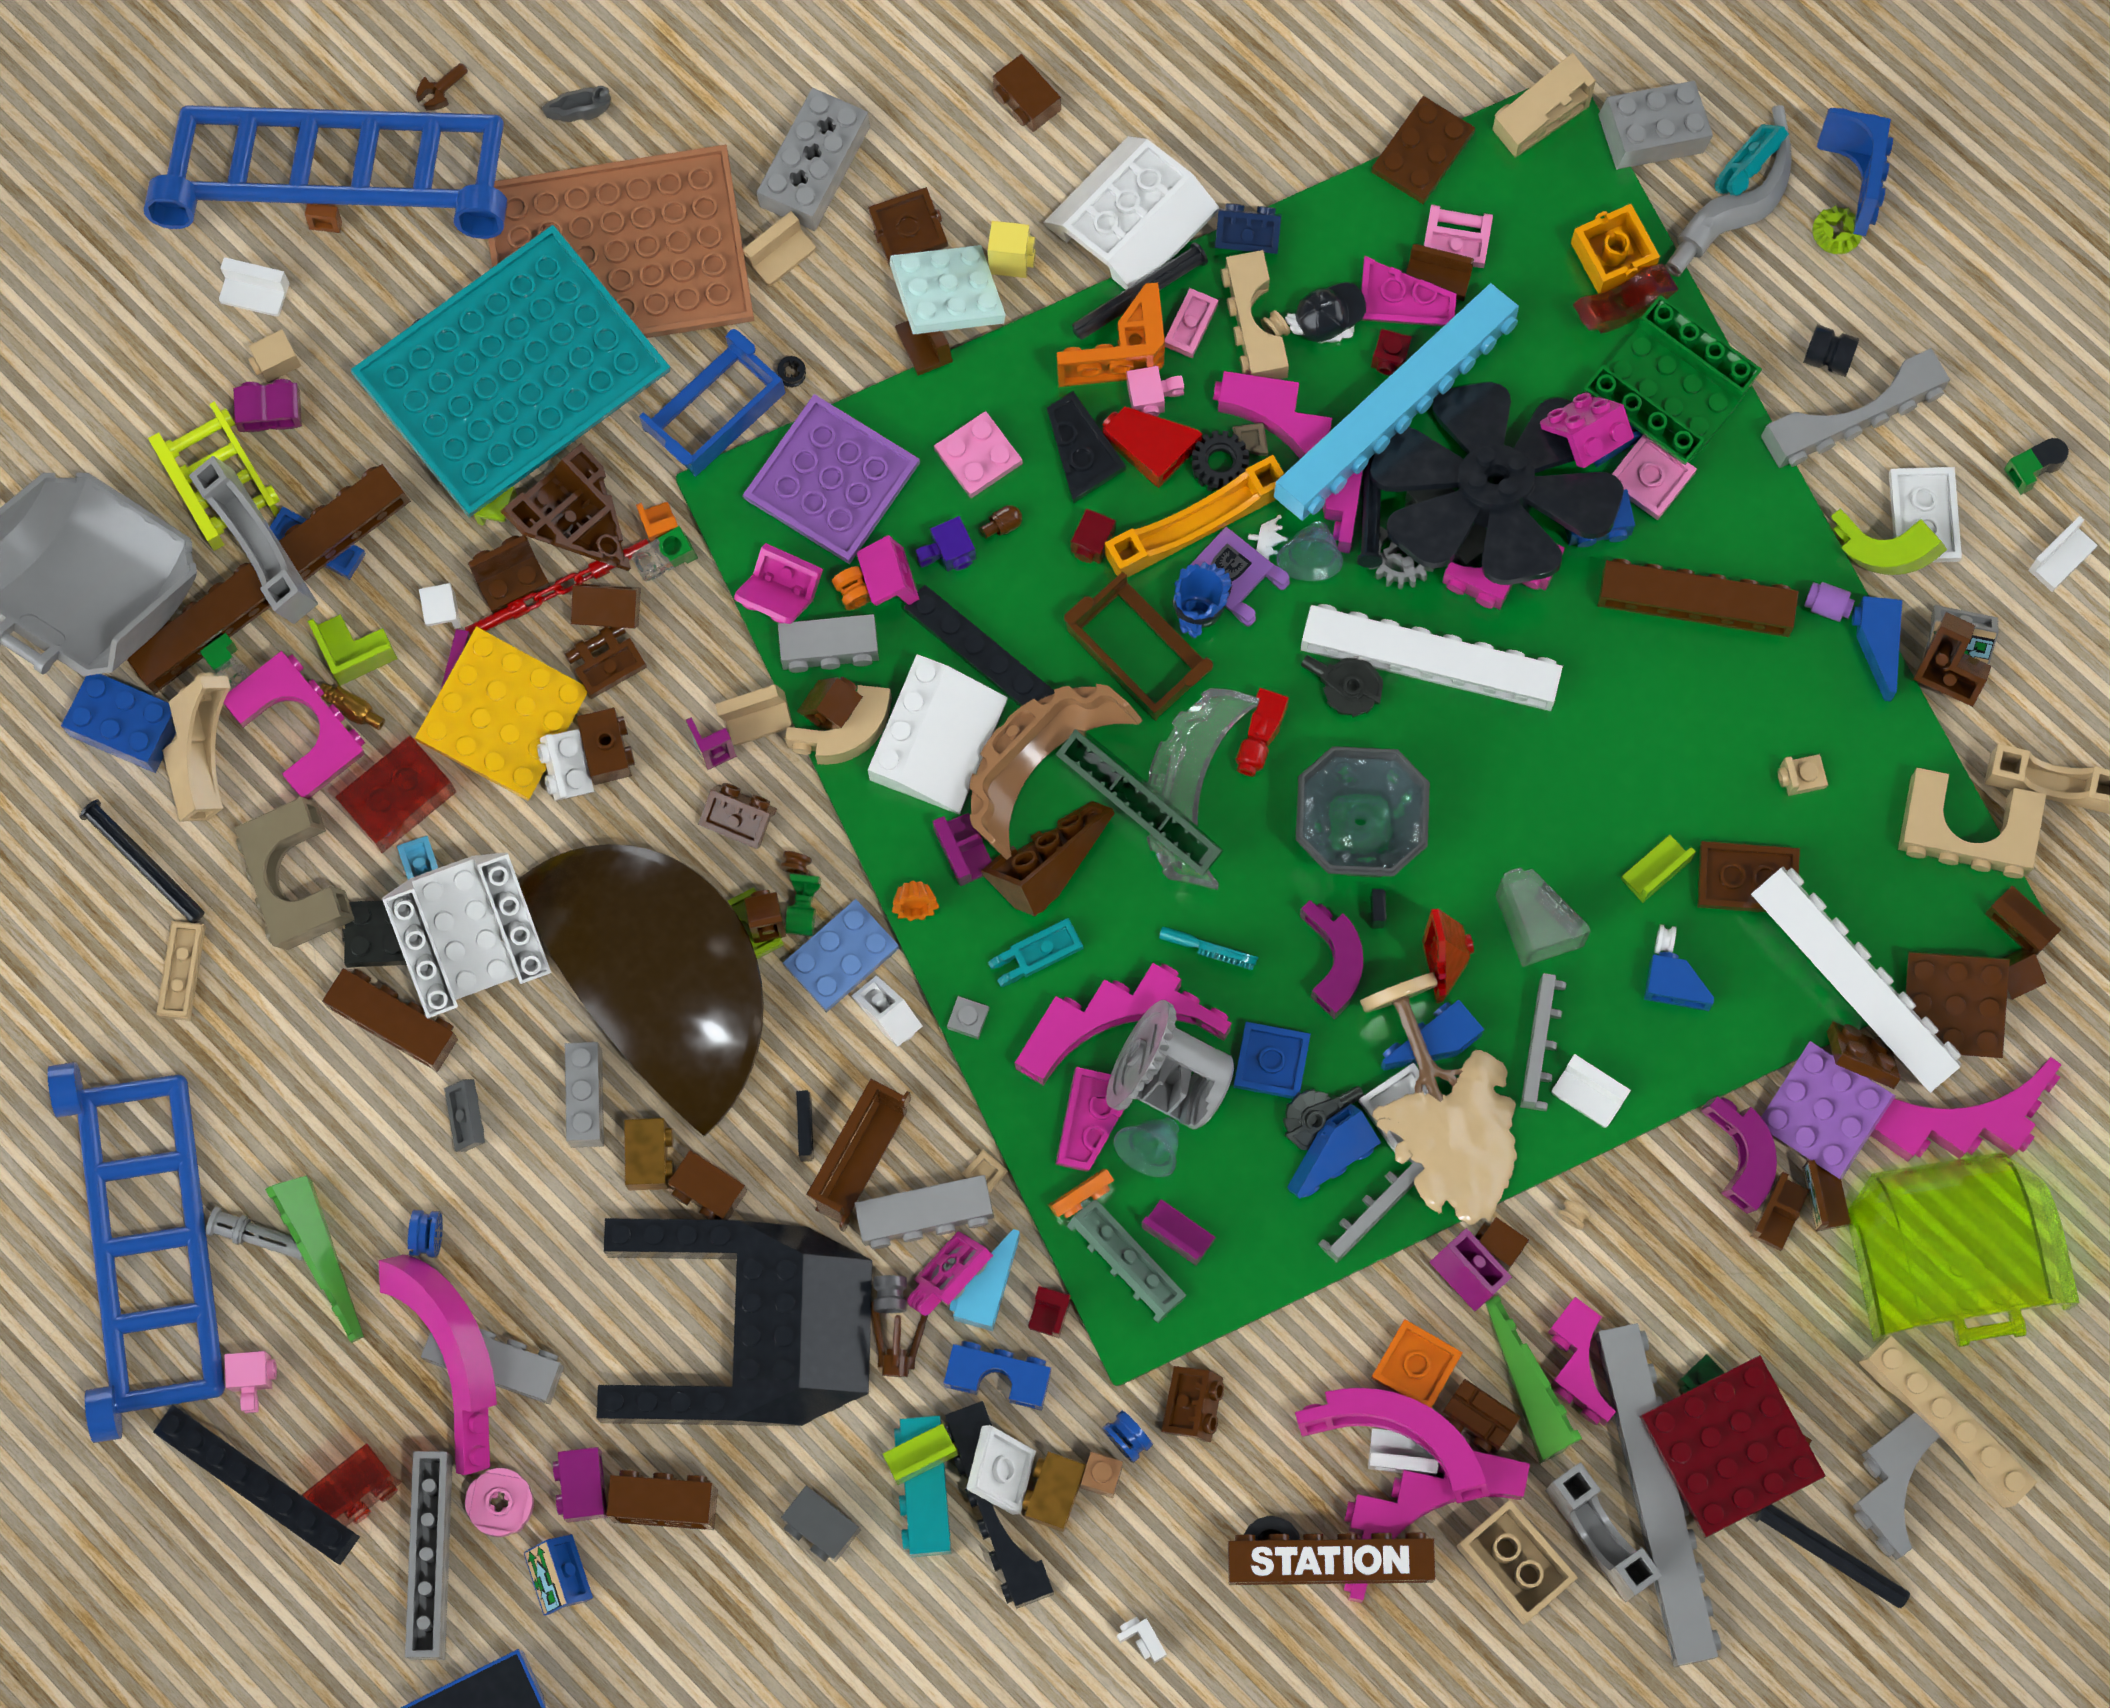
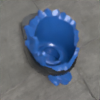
M1203 562L1201 566L1198 564L1188 565L1186 569L1182 568L1180 570L1179 580L1174 583L1176 588L1173 608L1179 619L1181 631L1183 633L1188 632L1192 638L1201 635L1203 628L1213 626L1220 619L1231 593L1232 582L1230 574L1225 573L1224 568H1217L1215 563L1208 565L1206 562Z

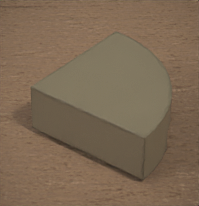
M1264 423L1232 427L1233 434L1239 436V442L1244 441L1246 444L1245 449H1248L1249 453L1258 456H1268Z

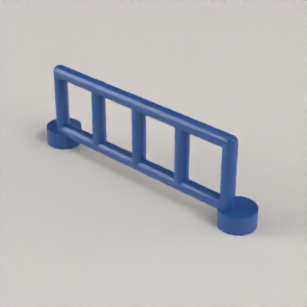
M77 1062L48 1066V1087L56 1118L72 1115L78 1116L109 1384L106 1387L85 1391L87 1426L92 1442L97 1443L122 1438L121 1413L217 1398L224 1393L225 1383L187 1079L182 1075H171L84 1089ZM169 1096L176 1151L103 1162L97 1107ZM178 1171L185 1226L112 1238L106 1182ZM187 1246L194 1303L121 1314L115 1258ZM197 1322L203 1380L130 1391L123 1334Z

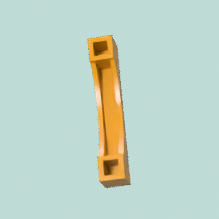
M1271 455L1246 468L1245 472L1230 483L1190 507L1138 529L1132 528L1105 542V556L1117 576L1123 571L1128 578L1277 500L1274 498L1275 484L1284 475V472L1274 455Z

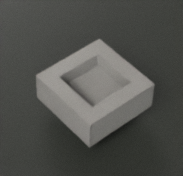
M958 996L947 1029L979 1039L989 1006Z

